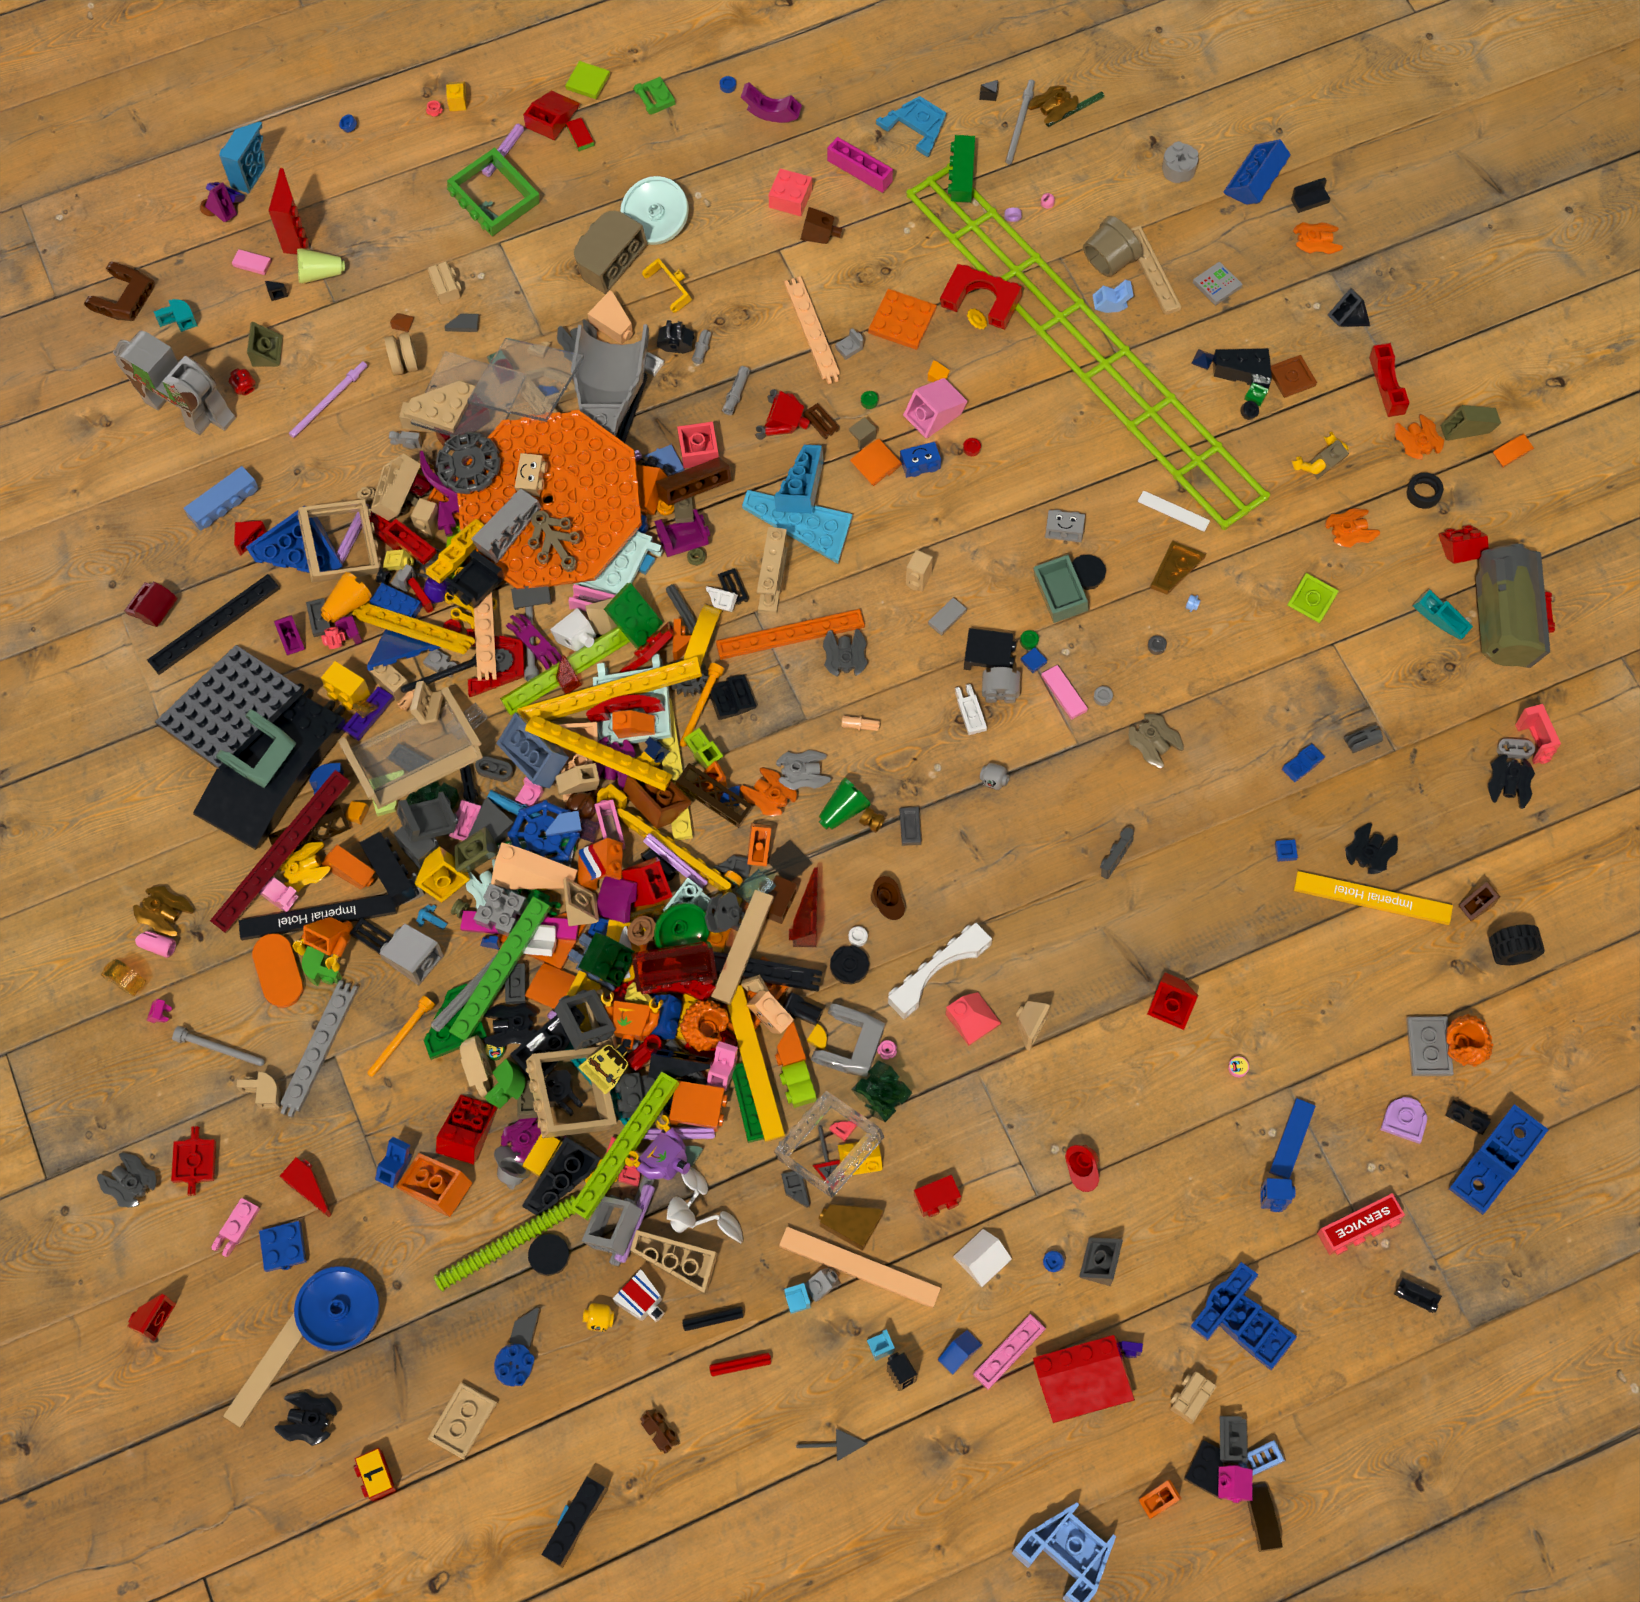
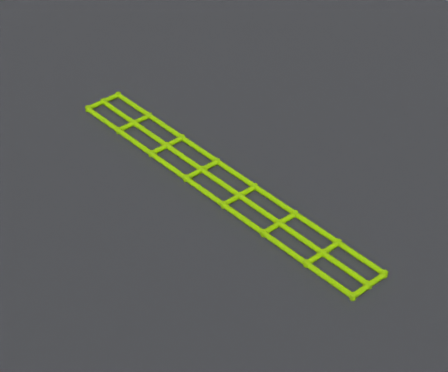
M950 163L934 175L928 176L926 180L912 189L907 190V198L913 201L949 239V242L978 271H984L991 275L958 240L971 230L1010 269L1001 278L1008 281L1012 277L1017 276L1055 316L1040 326L1019 303L1015 309L1036 331V334L1042 337L1078 375L1081 381L1127 427V430L1134 434L1170 472L1173 478L1220 525L1222 530H1227L1233 523L1248 515L1250 511L1263 502L1269 500L1270 493L1222 446V443L1213 437L1175 397V394L1171 393L1134 355L1129 346L1125 345L1084 303V300L1040 257V254L1036 253L973 186L972 196L987 211L985 214L973 221L956 202L951 201V197L935 182L948 174L949 170H953V166H949ZM931 186L967 225L953 234L915 194ZM993 217L1024 249L1030 258L1016 266L979 228V225ZM1036 262L1074 301V304L1060 312L1022 271ZM1080 308L1120 350L1105 359L1066 317ZM1060 322L1100 364L1085 373L1049 336L1046 330ZM1125 355L1166 398L1151 407L1111 364ZM1105 369L1145 412L1130 421L1090 378ZM1172 403L1212 447L1198 456L1157 412ZM1151 417L1192 461L1177 470L1136 426ZM1219 452L1260 496L1248 505H1245L1203 461ZM1198 466L1239 511L1224 520L1183 475Z

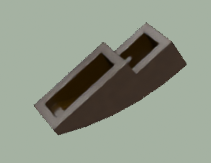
M1267 1484L1252 1485V1501H1247L1252 1528L1256 1535L1258 1551L1264 1552L1283 1548L1281 1535Z

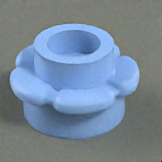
M1190 595L1185 608L1190 610V612L1197 610L1200 600H1198V595Z

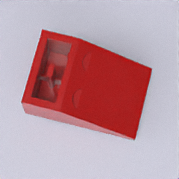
M551 90L532 102L523 114L525 127L555 141L565 127L566 122L570 120L580 106V103Z
M460 1095L437 1135L436 1153L474 1165L482 1151L498 1107Z

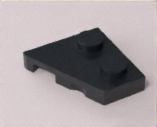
M1203 1440L1184 1478L1185 1481L1218 1498L1219 1467H1223V1462L1220 1460V1449Z

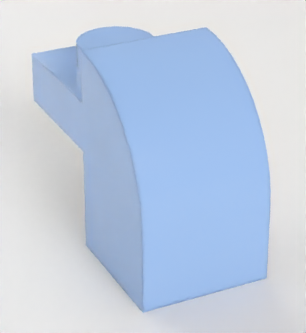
M1124 280L1115 289L1102 286L1093 294L1095 310L1112 313L1126 309L1128 307L1127 301L1133 297L1131 281Z

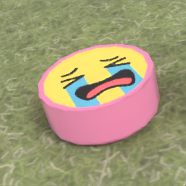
M1234 1057L1228 1065L1229 1073L1238 1078L1245 1076L1249 1070L1248 1061L1243 1057Z

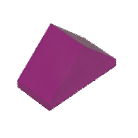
M224 182L210 190L205 205L208 210L223 222H227L237 215Z
M292 615L274 621L287 655L305 650Z

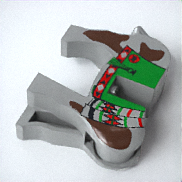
M141 330L130 342L120 340L113 350L118 366L128 377L143 401L158 411L167 401L179 407L186 428L196 434L201 435L210 423L225 431L236 419L218 392L216 382L209 372L198 362L187 356H184L178 363L172 348L151 334Z

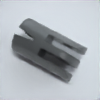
M1372 725L1345 736L1344 741L1351 749V752L1356 753L1382 742V732L1380 729L1376 730L1378 726Z

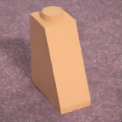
M609 291L588 313V319L591 325L622 345L632 337V323L614 293Z

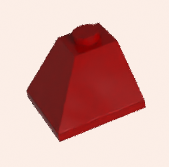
M1165 972L1147 1015L1184 1030L1199 995L1184 980Z
M161 1294L140 1306L137 1311H134L129 1318L128 1327L155 1341L176 1303L166 1295Z

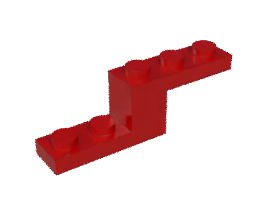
M371 511L369 521L373 522L374 525L373 534L393 550L404 549L423 565L437 553L434 547L397 519L390 523Z

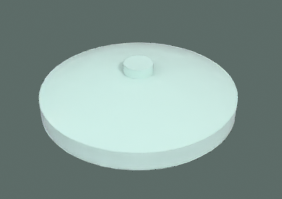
M653 176L638 181L627 191L623 198L620 212L642 224L648 245H658L668 242L680 233L688 218L689 205L685 193L677 183L665 177Z

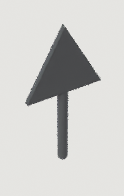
M836 1429V1443L797 1444L796 1448L836 1447L838 1461L868 1443Z

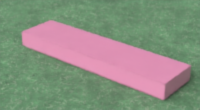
M1030 1314L976 1370L973 1376L989 1390L1046 1328Z

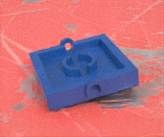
M300 1221L280 1226L276 1225V1227L259 1231L265 1272L278 1269L289 1270L291 1269L290 1266L307 1262Z

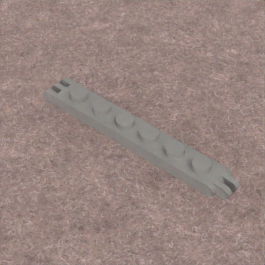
M339 980L281 1100V1105L283 1106L281 1114L286 1115L290 1108L288 1116L293 1118L296 1111H301L358 992L359 986L354 985L350 992L352 984L347 982L344 989H342L344 981Z

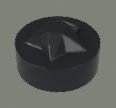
M1253 401L1245 402L1240 408L1241 415L1247 420L1254 419L1259 414L1258 405Z

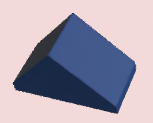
M966 1330L953 1340L939 1357L938 1361L953 1375L982 1344Z

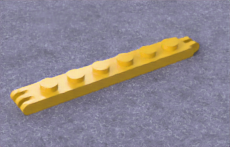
M369 603L352 611V614L360 621L460 654H465L471 648V645L475 643L473 637Z
M621 808L617 810L618 819L643 838L649 833L652 834L703 876L710 885L723 894L727 892L732 893L731 883L721 877L719 871L714 868H708L702 859H695L686 848H680L675 845L676 843L668 836L666 838L662 836L660 831L654 826L649 827L640 816H634Z

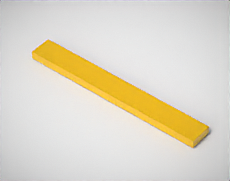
M740 985L736 990L731 1005H726L764 1140L768 1142L783 1138L785 1134L751 1014L747 1006L743 986Z

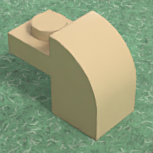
M258 1072V1080L254 1077H245L244 1080H237V1088L241 1093H256L255 1103L260 1109H280L281 1091L270 1075Z

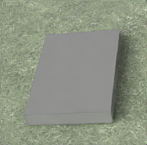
M1447 1016L1407 1017L1406 1024L1412 1076H1453L1452 1058L1447 1054L1449 1050V1045L1446 1042Z

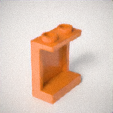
M678 1081L680 1084L674 1092L669 1116L670 1125L678 1126V1123L712 1128L715 1132H718L719 1126L722 1127L724 1122V1114H721L722 1107H726L728 1095H725L724 1088Z

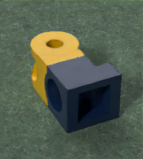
M649 736L645 742L648 745L647 748L636 759L653 767L659 766L670 751L659 741Z

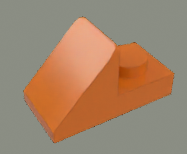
M674 619V660H679L685 655L691 635H686V627L682 626L681 619Z

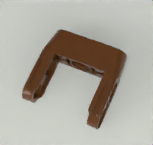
M110 261L106 270L114 278L129 284L117 303L96 296H88L84 305L93 312L116 320L134 321L152 293L155 282L152 278L136 269Z

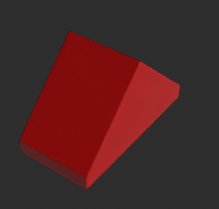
M262 521L235 522L234 545L240 556L247 551L246 546L267 532Z

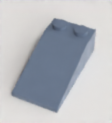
M515 712L496 744L533 784L550 789L555 781V777L560 773L569 757L556 744L525 731L528 721Z

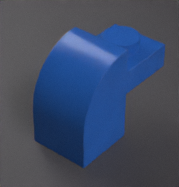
M341 763L324 764L313 771L309 782L314 790V795L334 770H337L344 776Z
M395 1137L388 1141L386 1156L377 1166L376 1181L394 1188L402 1178L411 1160L412 1154L409 1153L410 1144Z

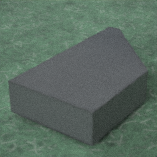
M460 314L445 325V331L478 332L479 315Z

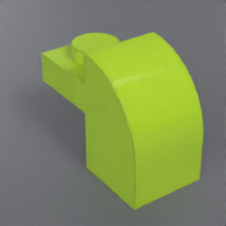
M700 728L683 739L694 754L695 760L705 769L714 761H718L723 757L713 741L709 742Z

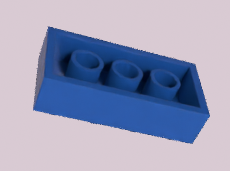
M384 583L380 584L370 599L372 605L412 618H416L423 607L421 601Z

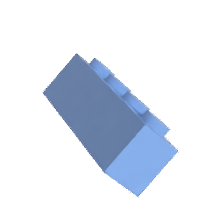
M241 466L185 506L184 510L187 517L202 531L219 517H223L233 507L238 506L248 496H252L259 488L255 479Z

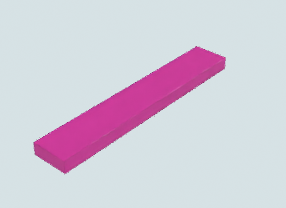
M463 910L461 931L500 934L495 929V926L490 930L477 925L473 919L476 911ZM545 917L541 925L556 927V939L577 941L579 925L568 926V919Z

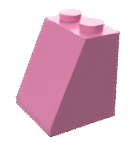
M943 378L915 389L903 416L925 438H929L961 415L968 401Z

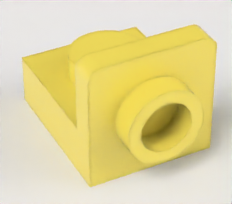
M404 549L387 551L383 567L387 571L403 570L406 564L413 567L415 558Z
M640 980L637 983H631L627 987L624 1000L628 1003L649 1005L652 998L644 990L646 982Z

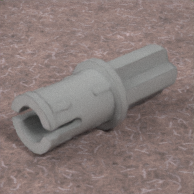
M708 330L701 332L699 340L695 344L696 349L692 357L694 363H703L705 352L709 349L708 343L711 332Z

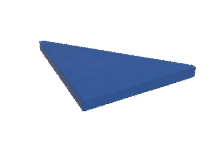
M385 629L367 664V670L372 671L374 670L373 667L382 664L384 667L396 663L397 659L403 657L408 659L420 655L421 651L428 649L433 651L442 647Z

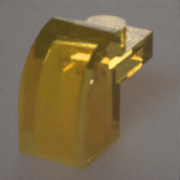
M118 959L109 962L101 973L103 978L116 984L124 992L135 996L146 982L142 976Z

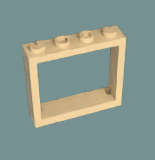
M365 499L299 507L298 519L312 583L337 580L345 572H349L356 577L378 574L381 567L380 556L377 557L376 554L378 544L376 539L373 540L374 525L373 522L369 521L371 511L369 506H366ZM359 512L370 566L320 572L309 518Z
M600 1047L584 1048L576 1051L574 1049L532 1054L526 1060V1072L529 1073L530 1078L529 1088L531 1093H533V1106L538 1115V1128L541 1129L542 1138L610 1130L617 1124L610 1091L604 1094L592 1081L600 1120L556 1126L553 1123L541 1063L586 1058L587 1060L598 1052Z

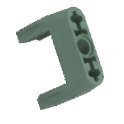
M250 709L245 717L249 719L252 725L273 738L274 742L254 769L230 752L220 750L216 757L246 779L265 788L294 748L296 742L280 728Z

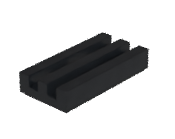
M735 568L718 574L723 590L729 592L723 577H726L732 593L737 594L729 576L730 574L733 575L742 597L737 596L735 604L739 605L743 601L748 602V597Z
M363 918L360 919L350 932L352 937L378 954L381 952L382 946L392 939ZM364 925L365 927H367L368 929H370L386 941L382 942L381 940H379L378 938H376L375 936L361 928V926ZM359 931L360 933H362L363 935H365L381 947L378 948L377 946H375L374 944H372L356 932Z

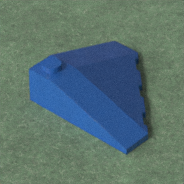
M298 510L246 546L250 555L257 563L263 564L267 562L272 563L273 566L297 568L298 571L309 573L298 519ZM318 517L309 518L319 571L325 572L341 569L343 564Z

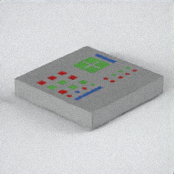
M1220 261L1193 279V284L1215 306L1241 289L1243 285Z

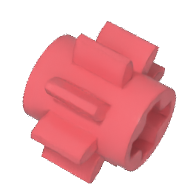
M338 627L327 628L324 630L325 635H321L323 644L325 646L328 645L329 649L341 647L342 641L346 640L344 632L339 630Z

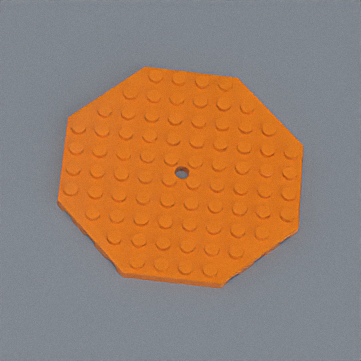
M571 410L568 413H550L540 417H521L518 420L511 421L510 419L502 420L488 436L499 450L498 456L501 458L499 473L492 479L493 483L480 492L473 491L471 494L457 493L460 530L462 531L475 519L485 525L517 492L515 482L521 453L542 455L545 462H547V472L543 475L544 489L541 490L540 496L533 497L541 505L539 511H545L550 518L561 519L566 517L570 520V529L563 530L561 527L549 525L552 531L568 534L577 532L580 535L581 540L578 544L559 540L568 556L575 558L577 567L572 572L565 571L561 565L562 559L552 544L548 555L549 561L546 564H541L537 559V555L542 551L546 534L542 530L539 538V548L531 549L528 545V540L532 537L535 528L531 521L498 563L494 564L502 569L504 581L516 589H525V586H529L528 588L551 587L595 581L642 525L634 450L580 410ZM490 455L485 456L486 459H490V458H491ZM469 458V460L464 465H470L472 463V459ZM485 469L484 475L486 476L489 471ZM469 480V485L474 484L475 480ZM547 496H552L553 502L544 503V499ZM539 517L537 521H542L543 517ZM565 521L562 525L566 526L568 525V522ZM573 536L572 540H576L578 536ZM533 541L531 545H536L537 541ZM541 556L540 560H544L546 556ZM567 560L565 564L569 565L571 560Z

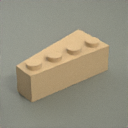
M636 1230L630 1249L633 1253L700 1292L707 1294L718 1255L716 1252Z

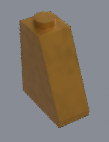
M830 1204L828 1209L824 1208L818 1219L821 1220V1228L863 1251L883 1217V1210Z

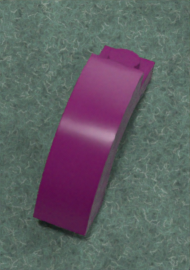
M750 82L744 84L741 98L748 104L747 110L763 120L777 123L798 119L802 105L792 95L782 99H772L759 92Z

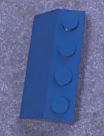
M1281 139L1255 144L1223 191L1224 194L1246 205L1259 203L1291 155Z

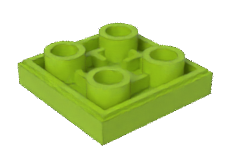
M579 61L565 85L566 90L597 99L610 76V71Z

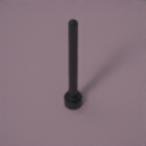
M474 654L471 660L402 686L401 692L407 693L414 690L416 683L419 681H424L427 685L468 668L477 667L476 654Z

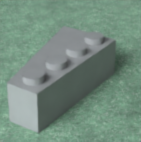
M522 489L514 493L511 499L471 538L478 551L497 564L529 524L532 515L540 510L541 505L539 501Z

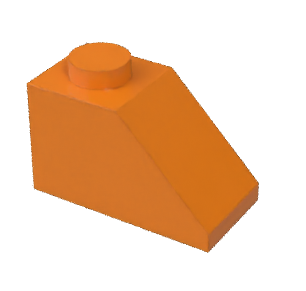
M633 710L612 712V730L618 738L655 735V716Z
M751 823L748 842V865L767 867L771 835L770 825Z
M791 1022L777 1046L775 1059L778 1066L784 1067L803 1060L806 1063V1057L794 1022Z

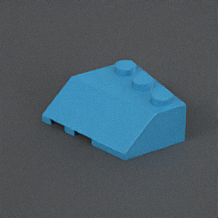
M256 122L235 129L219 154L231 188L248 194L265 169L264 151L261 150L263 136L260 135L262 122Z

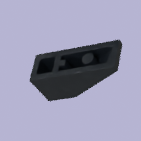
M654 1048L651 1053L648 1077L656 1080L660 1073L663 1072L675 1079L703 1071L711 1067L714 1058Z

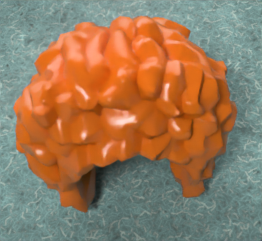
M698 1000L689 1009H686V1014L683 1015L684 1020L680 1023V1032L690 1047L693 1046L698 1052L701 1050L710 1051L711 1048L717 1047L719 1041L721 1042L722 1037L719 1033L726 1029L729 1017L727 1011L714 1001Z
M1470 1014L1458 1016V1018L1453 1020L1451 1025L1447 1027L1446 1042L1449 1045L1447 1054L1449 1057L1463 1066L1472 1065L1473 1067L1485 1062V1060H1489L1494 1044L1491 1043L1492 1036L1489 1035L1488 1028L1485 1026L1486 1022L1477 1018V1016H1470Z

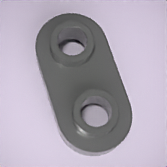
M483 756V758L475 763L476 771L480 776L500 782H506L513 776L512 767L508 762ZM483 767H489L487 770H483ZM501 772H507L505 775H501Z

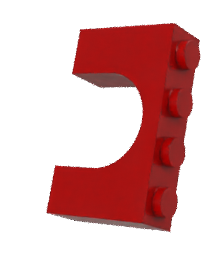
M957 264L940 297L941 307L957 312L969 292L975 289H987L996 296V300L988 314L989 324L1005 330L1022 297V286L1015 282L1005 281L998 276L988 275L984 271H977L968 265Z

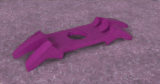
M522 614L518 615L519 618L514 615L510 616L521 631L510 623L506 627L514 632L517 638L521 639L546 670L550 666L544 656L553 665L558 663L553 654L559 661L563 660L556 648L539 633L527 617ZM531 637H538L540 643L533 646L529 640Z

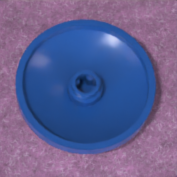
M349 1267L326 1268L311 1276L301 1287L294 1306L295 1322L302 1336L311 1345L331 1352L348 1350L363 1342L373 1331L379 1317V1297L371 1281L361 1272Z

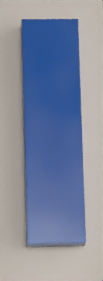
M1296 1098L1269 1173L1283 1179H1290L1316 1107L1315 1105Z

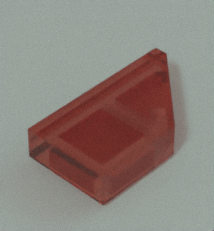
M563 655L558 666L556 680L564 694H568L582 684L566 656Z

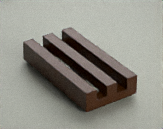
M818 403L803 412L804 417L810 420L811 425L824 439H827L829 435H833L835 431H839V426ZM814 410H817L832 428H829L828 425L824 422V420Z

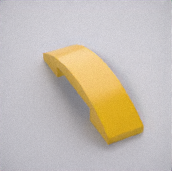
M704 604L683 660L698 657L701 667L713 631L719 620L721 609Z

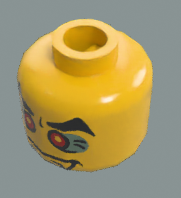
M591 1303L588 1310L584 1309L582 1322H586L588 1330L606 1332L613 1325L614 1311L611 1310L609 1305Z

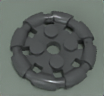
M465 432L463 435H454L444 443L445 446L442 450H439L436 457L437 475L443 485L447 488H452L453 492L460 494H471L473 491L480 492L493 483L492 479L494 476H497L499 473L501 458L498 456V447L490 438H485L481 433ZM478 444H482L480 448L476 447ZM450 450L455 451L452 456L448 454ZM490 455L491 458H490V459H486L485 456ZM466 459H472V463L470 465H463V462ZM485 469L489 471L486 476L484 475ZM455 476L458 478L457 482L453 481ZM475 480V483L469 485L468 481Z

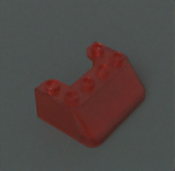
M709 941L631 953L637 992L641 991V994L653 993V989L657 988V986L669 988L672 987L673 983L679 982L680 985L692 984V980H697L701 982V985L712 984L713 980L717 979L713 947Z

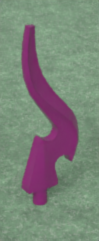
M420 451V464L424 476L432 486L449 499L448 502H439L438 530L444 529L446 536L450 537L453 535L452 528L456 527L452 514L459 512L457 493L453 492L452 488H447L443 485L438 476L429 467L423 451Z

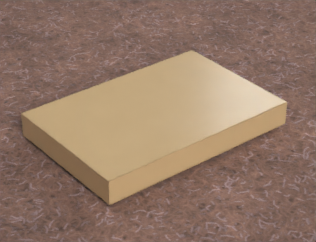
M461 1382L427 1439L465 1461L498 1403Z

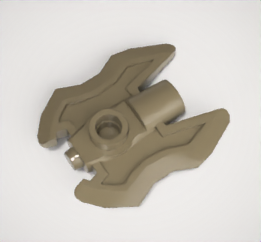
M1145 714L1144 719L1148 723L1144 724L1142 722L1138 726V731L1133 726L1129 728L1130 745L1137 747L1142 752L1145 761L1163 768L1164 764L1158 753L1161 755L1165 754L1170 749L1168 744L1179 751H1183L1184 746L1179 734L1165 724L1163 717L1155 714Z

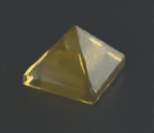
M363 700L353 704V708L362 718L378 709L377 705Z

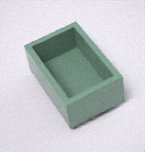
M1069 555L1033 567L1035 580L1053 623L1089 611L1088 600Z

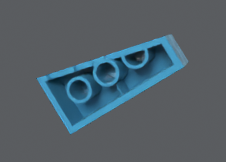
M804 445L795 459L793 468H790L786 480H783L779 492H776L774 496L776 512L812 514L824 461L821 445Z

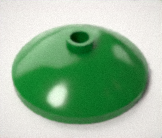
M689 902L678 903L666 909L657 920L654 929V940L657 948L665 956L672 959H677V957L685 958V956L678 955L679 949L687 950V947L701 949L709 936V930L705 922V911L698 905Z

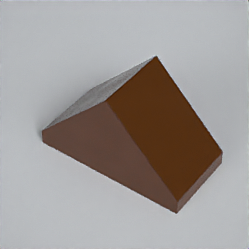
M1487 881L1458 906L1469 920L1472 921L1494 907L1501 896Z

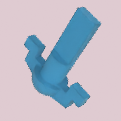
M427 905L420 909L416 920L420 927L425 923L422 920L424 918L442 930L445 929L447 923L429 913L430 910L434 912L437 907L435 905Z

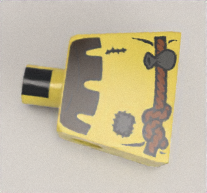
M608 1044L585 1060L578 1068L604 1094H607L615 1087L628 1066V1062L623 1058L627 1053V1049L620 1044L614 1049Z

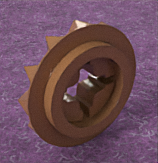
M640 916L634 919L627 931L630 942L640 947V945L647 946L649 941H653L655 921L648 916ZM643 928L646 929V931H644V936L640 934Z

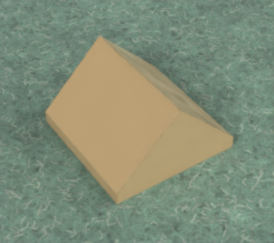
M565 877L563 882L568 926L597 923L599 917L596 894Z

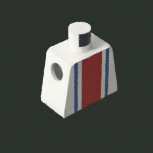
M642 1270L613 1298L616 1305L640 1321H643L649 1315L657 1322L664 1315V1312L657 1306L662 1301V1298Z

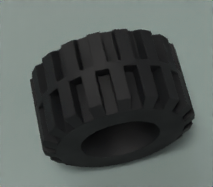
M1523 924L1507 927L1489 937L1494 961L1499 965L1523 964L1540 957L1545 952L1539 928L1535 925Z

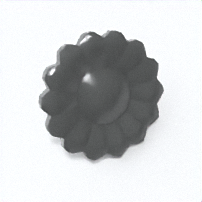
M503 648L500 650L496 649V672L509 670L513 662L512 654Z

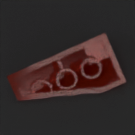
M814 867L793 921V929H789V940H793V947L817 946L818 867Z

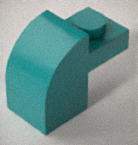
M168 300L170 306L154 311L160 327L177 322L182 332L197 326L190 306L182 300Z

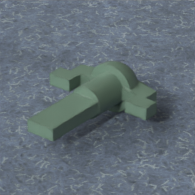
M485 201L479 207L493 221L499 216L486 208L487 206L491 207L493 202Z

